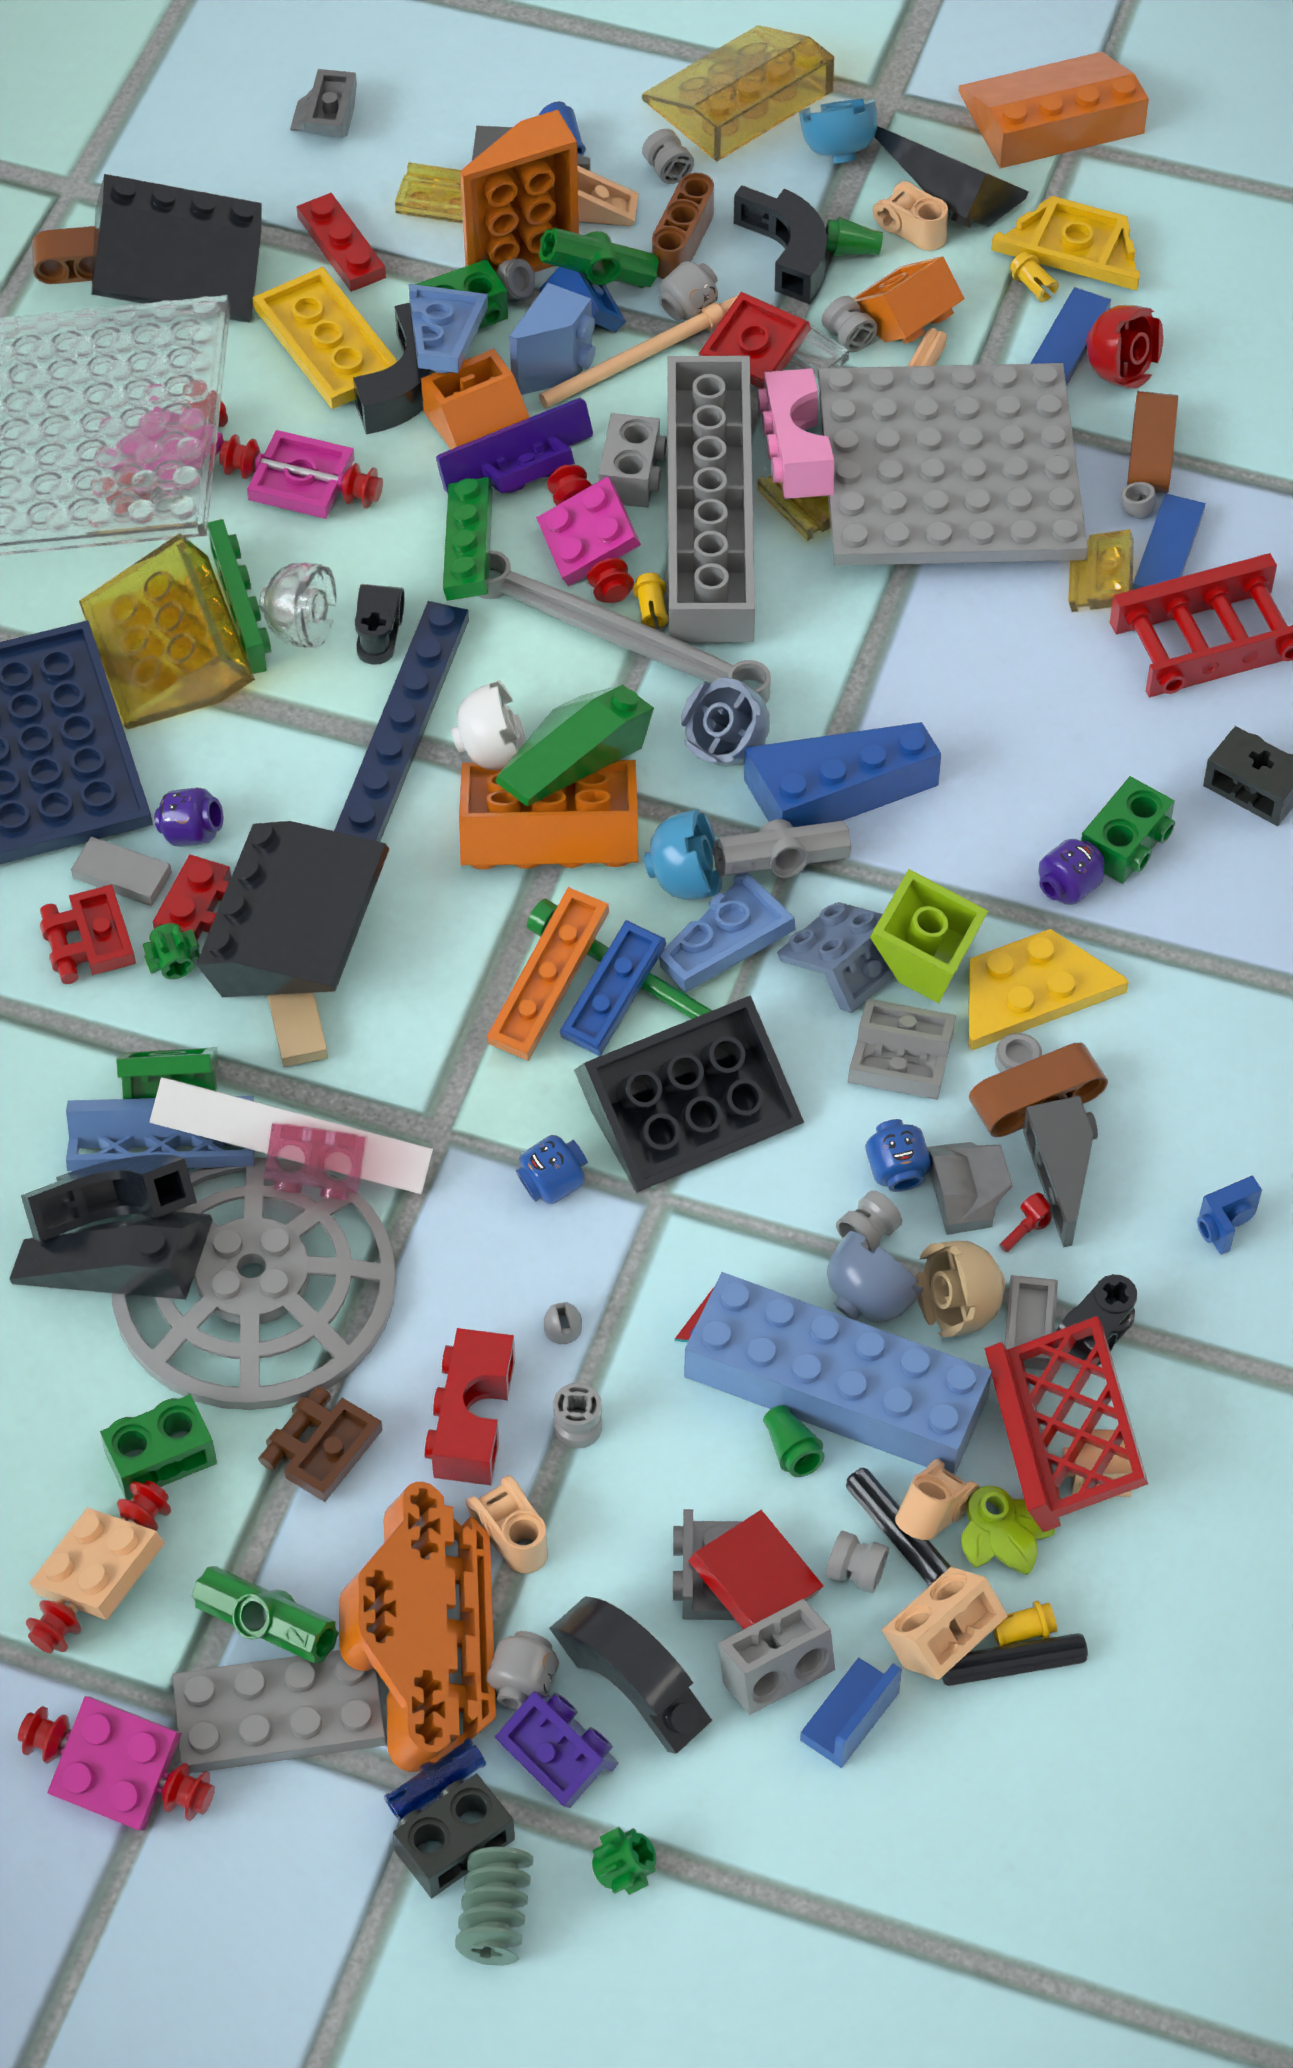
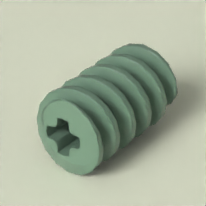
M487 1847L470 1854L467 1859L469 1873L464 1879V1889L467 1892L462 1896L461 1908L463 1913L458 1919V1928L461 1931L455 1939V1948L461 1955L486 1965H508L520 1959L515 1953L507 1950L506 1947H517L522 1944V1935L509 1928L520 1927L525 1924V1915L512 1908L524 1907L528 1904V1895L515 1888H524L531 1883V1876L519 1870L533 1865L534 1858L530 1853L510 1847Z

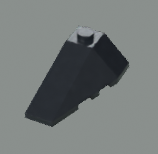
M877 126L876 140L926 193L942 199L947 204L948 210L952 212L949 219L968 228H971L973 222L989 227L1027 198L1029 191Z

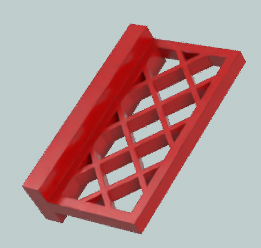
M1098 1316L1011 1349H1007L1003 1342L984 1348L989 1368L992 1370L991 1376L1026 1507L1043 1532L1062 1526L1059 1517L1149 1484L1104 1328ZM1093 1335L1095 1345L1086 1360L1069 1354L1077 1340ZM1040 1354L1052 1357L1040 1378L1026 1372L1023 1361ZM1099 1360L1101 1361L1102 1367L1097 1366ZM1063 1362L1080 1369L1069 1389L1052 1383ZM1091 1374L1104 1378L1107 1382L1097 1401L1080 1394ZM1030 1384H1032V1385L1035 1386L1032 1391H1031ZM1046 1391L1063 1397L1051 1418L1038 1413L1036 1409ZM1111 1399H1112V1403H1113L1114 1408L1111 1407V1406H1108V1404L1110 1403ZM1074 1402L1092 1409L1080 1430L1062 1423ZM1102 1414L1118 1420V1426L1109 1441L1091 1435ZM1041 1424L1046 1426L1044 1431H1042ZM1057 1431L1074 1437L1063 1458L1048 1453L1047 1449ZM1122 1441H1124L1125 1448L1120 1447ZM1085 1443L1103 1449L1092 1470L1074 1464ZM1114 1455L1129 1460L1133 1473L1114 1480L1103 1476ZM1052 1465L1057 1466L1055 1472L1053 1471ZM1068 1472L1086 1479L1078 1493L1061 1499L1059 1487Z

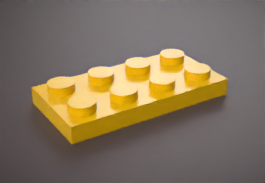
M320 267L253 297L255 311L331 409L355 400L353 377L385 370L397 362L396 358L324 267Z

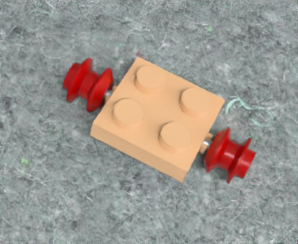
M145 1481L143 1484L132 1482L129 1488L134 1497L131 1500L119 1499L116 1503L121 1519L88 1507L29 1582L37 1595L49 1599L42 1600L39 1603L43 1613L40 1620L35 1618H28L26 1620V1626L30 1630L28 1638L35 1646L47 1653H52L54 1650L66 1652L68 1645L64 1640L67 1633L79 1634L81 1632V1626L76 1615L78 1610L104 1620L111 1616L165 1544L157 1532L158 1524L154 1518L157 1514L168 1516L171 1513V1507L167 1503L169 1499L168 1494L160 1486L151 1481Z

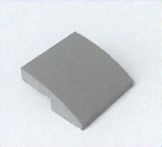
M867 999L849 1068L848 1083L938 1100L956 1015Z

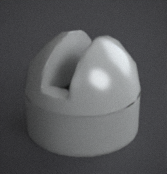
M1134 482L1122 490V503L1128 515L1143 519L1153 512L1156 496L1154 487L1151 484Z
M568 1302L551 1305L544 1316V1332L547 1338L557 1344H569L580 1336L582 1318L577 1308ZM565 1315L567 1317L569 1328L561 1329L559 1316Z

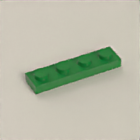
M489 477L464 479L448 484L443 591L447 601L488 594L493 495Z
M223 519L207 522L211 553L249 673L252 675L267 671L265 654L271 652V644L266 627L258 629L256 623L261 621L256 596L248 597L246 590H251V583L246 565L238 566L237 559H241L236 534L228 535Z

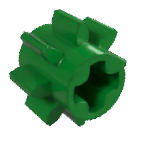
M174 923L163 924L155 928L150 933V942L143 943L142 945L150 973L153 974L161 970L163 977L171 980L187 976L194 969V961L198 960L200 956L199 944L194 931L190 929L183 933L181 927Z
M617 1827L600 1836L602 1845L593 1849L594 1856L592 1859V1868L597 1880L604 1887L612 1889V1892L615 1894L625 1889L630 1895L647 1887L649 1884L646 1876L656 1871V1852L651 1841L645 1835L637 1833L634 1828L624 1833L620 1827Z

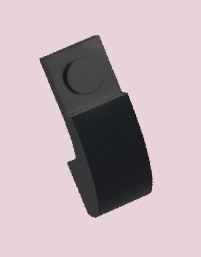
M741 185L734 194L733 224L770 237L785 248L775 262L774 291L810 305L822 287L826 272L827 234L820 215L806 200L789 190L783 189L779 196L774 198L763 192Z
M410 303L394 306L396 334L404 353L403 356L394 365L385 370L353 377L355 405L366 435L401 425L423 410L421 378L431 375L435 371L418 368Z
M164 1154L135 1156L85 1167L56 1177L57 1182L21 1195L33 1239L39 1242L110 1217L139 1214L156 1219L197 1203L185 1158Z
M585 1596L549 1628L576 1667L593 1670L601 1674L624 1693L642 1715L667 1752L677 1754L713 1721L689 1688L694 1682L676 1659L641 1624L616 1606L598 1598Z

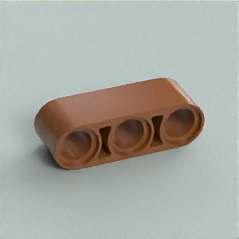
M695 172L683 176L653 233L652 253L656 254L659 261L657 268V277L664 279L682 262L692 261L713 219L714 182L706 174Z
M95 226L46 230L36 234L32 239L33 273L35 278L45 284L92 281Z
M1137 391L1127 485L1134 482H1146L1154 487L1155 492H1169L1178 395Z
M1073 1043L986 1078L970 1091L968 1097L991 1136L1003 1137L1023 1129L1026 1107L1080 1096L1083 1104L1095 1099L1106 1089L1108 1079L1086 1045L1083 1043Z

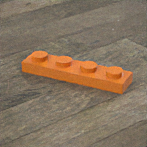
M567 888L486 1036L489 1045L524 1060H530L610 912L608 903L572 888Z

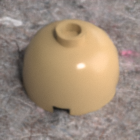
M948 1241L930 1244L922 1252L919 1260H927L924 1272L916 1273V1279L918 1280L916 1286L923 1287L924 1290L918 1297V1303L928 1325H933L937 1321L942 1330L937 1334L942 1337L971 1334L984 1328L997 1316L1005 1291V1278L998 1264L987 1250L970 1241Z

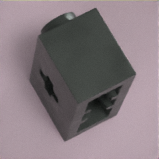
M1234 726L1208 758L1203 786L1268 822L1279 826L1293 808V754H1288L1274 747L1256 734L1248 733Z

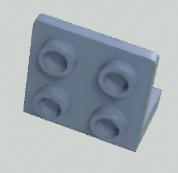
M840 902L824 908L818 918L805 929L792 935L789 942L777 952L782 962L823 973L840 1010L853 1013L894 977L891 969L870 938L882 914Z

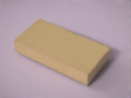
M314 993L267 995L283 1067L328 1059L327 1047Z

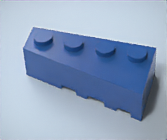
M922 722L745 748L744 781L768 822L784 819L790 822L793 827L843 821L938 786L941 752Z

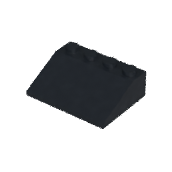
M104 174L95 208L91 295L250 323L261 239L262 203Z
M293 821L253 824L196 963L197 967L221 997L336 991L388 855L389 847L386 843Z
M751 995L587 1061L574 1069L589 1108L636 1193L804 1123Z

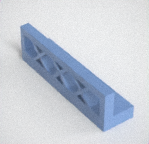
M236 1096L254 1101V1096ZM156 1098L67 1101L66 1116L69 1133L66 1155L67 1171H75L123 1158L160 1154L185 1158L187 1168L254 1166L255 1150L244 1148V1150H223L221 1148L229 1143L149 1123ZM192 1145L195 1147L191 1151L177 1152L174 1150L179 1146ZM133 1147L149 1148L143 1153H130L128 1151ZM80 1148L102 1149L96 1154H79Z

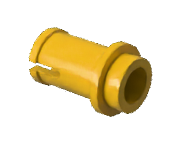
M1022 252L1011 262L1012 278L1015 281H1022L1040 302H1045L1051 298L1042 288L1043 284L1053 294L1057 292L1059 283L1039 265V259L1035 254Z
M644 573L638 576L633 586V594L639 599L641 623L655 629L653 614L658 618L659 628L664 627L669 621L663 595L666 592V583L656 573Z
M1034 1601L1031 1608L1007 1614L1008 1617L993 1629L996 1643L1000 1647L1039 1636L1042 1639L1049 1638V1634L1057 1632V1624L1050 1603L1040 1604L1039 1601Z

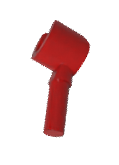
M1040 1192L1032 1194L1021 1204L1020 1209L1027 1218L1021 1221L999 1244L1005 1252H1009L1033 1229L1040 1230L1050 1224L1052 1219L1051 1206Z

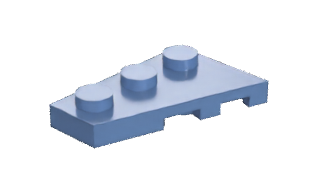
M409 284V301L418 368L430 369L437 373H459L487 311L488 294Z
M749 873L736 874L733 877L734 884L724 894L719 892L709 902L710 909L698 921H691L667 945L659 956L661 969L685 993L796 930L795 918Z

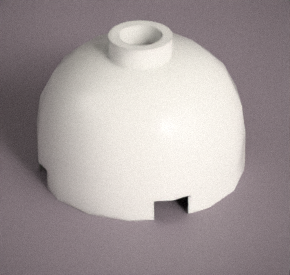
M501 680L472 691L459 706L457 711L458 726L451 729L452 737L459 753L467 751L474 763L484 769L495 771L502 770L526 742L519 714L514 715L510 706L506 705L513 702V699Z

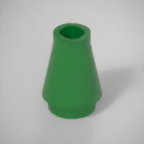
M838 217L837 220H827L825 227L827 252H832V256L880 254L883 241L882 231L872 230L841 217Z
M786 1405L773 1407L765 1414L763 1423L769 1431L781 1469L790 1472L794 1477H804L816 1471L822 1465L825 1458L822 1451L823 1442L797 1419Z

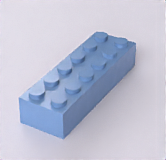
M721 1272L685 1347L684 1363L685 1378L769 1409L778 1405H786L792 1414L801 1421L928 1467L933 1460L938 1458L945 1463L944 1469L954 1475L988 1400L992 1374L990 1369Z

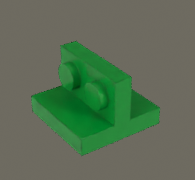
M217 1047L126 1052L116 1059L117 1078H122L123 1099L156 1098L161 1077L217 1091Z

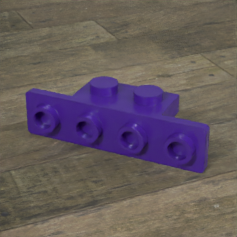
M577 398L437 455L436 462L444 490L448 493V484L456 483L464 479L489 477L491 486L501 494L504 492L512 493L524 488L528 482L541 477H550L560 466L575 464L572 450L568 446L593 436L586 401L582 398Z

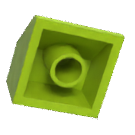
M908 869L870 938L899 983L939 1004L973 943L988 910Z

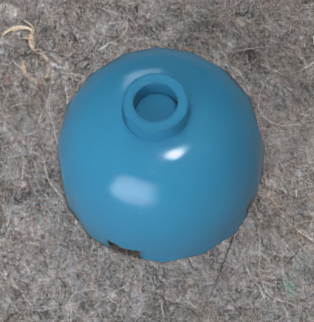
M864 99L821 104V112L811 113L810 107L799 111L801 129L806 143L817 154L832 156L833 163L856 160L855 152L867 148L874 140L877 131L875 99H870L865 104Z
M699 809L682 812L664 820L657 827L651 839L650 852H646L644 855L645 867L649 877L657 878L660 886L672 897L683 900L716 896L722 889V876H719L717 870L713 871V844L716 838L707 816L704 813L698 814Z

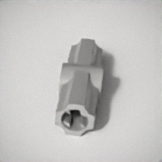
M776 819L763 825L756 833L715 839L713 855L715 868L720 877L771 870L774 875L780 878H788L801 872L807 864L849 858L852 845L849 837V828L845 821L793 827L790 822L784 819Z

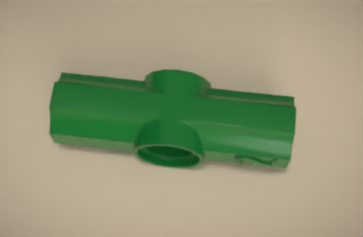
M554 227L552 230L546 229L540 239L541 245L538 254L542 263L585 273L589 281L595 285H606L616 281L644 288L645 286L651 287L657 278L659 261L656 254L612 243L608 234L602 231L581 235Z
M217 1566L207 1567L203 1575L195 1582L191 1596L195 1600V1608L234 1625L237 1632L244 1638H261L312 1663L324 1662L329 1652L335 1648L339 1634L335 1627L336 1621L295 1603L292 1596L286 1591L278 1589L269 1591Z

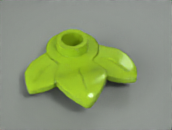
M983 1486L974 1491L967 1502L966 1510L970 1522L961 1535V1543L967 1559L974 1568L983 1566L995 1556L1009 1568L1028 1575L1033 1570L1037 1558L1036 1540L1051 1537L1055 1533V1528L1043 1532L1028 1512L1025 1499H1012L1005 1490L999 1487ZM986 1502L994 1504L999 1509L1000 1514H991L986 1508Z

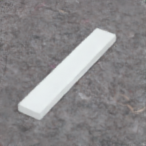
M161 1077L149 1123L418 1194H422L433 1153V1148Z

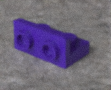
M533 1691L494 1738L563 1807L571 1808L603 1770L613 1771L619 1762L609 1753L613 1748L612 1744L600 1732L592 1727H589L586 1731L574 1719L578 1711L568 1700L558 1693H554L553 1696H544L539 1692Z

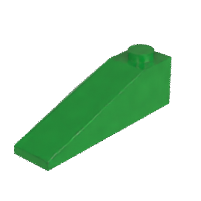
M623 684L581 695L560 705L549 713L497 775L495 783L524 805L529 806L642 749L654 707Z

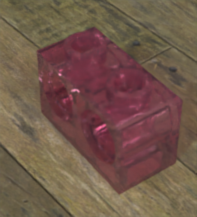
M273 1122L264 1179L274 1181V1190L301 1193L302 1185L321 1188V1197L348 1200L349 1192L358 1193L360 1191L368 1136ZM287 1145L299 1147L305 1155V1163L297 1172L287 1171L280 1164V1152ZM342 1152L350 1158L352 1169L346 1178L337 1179L327 1172L326 1160L331 1153Z

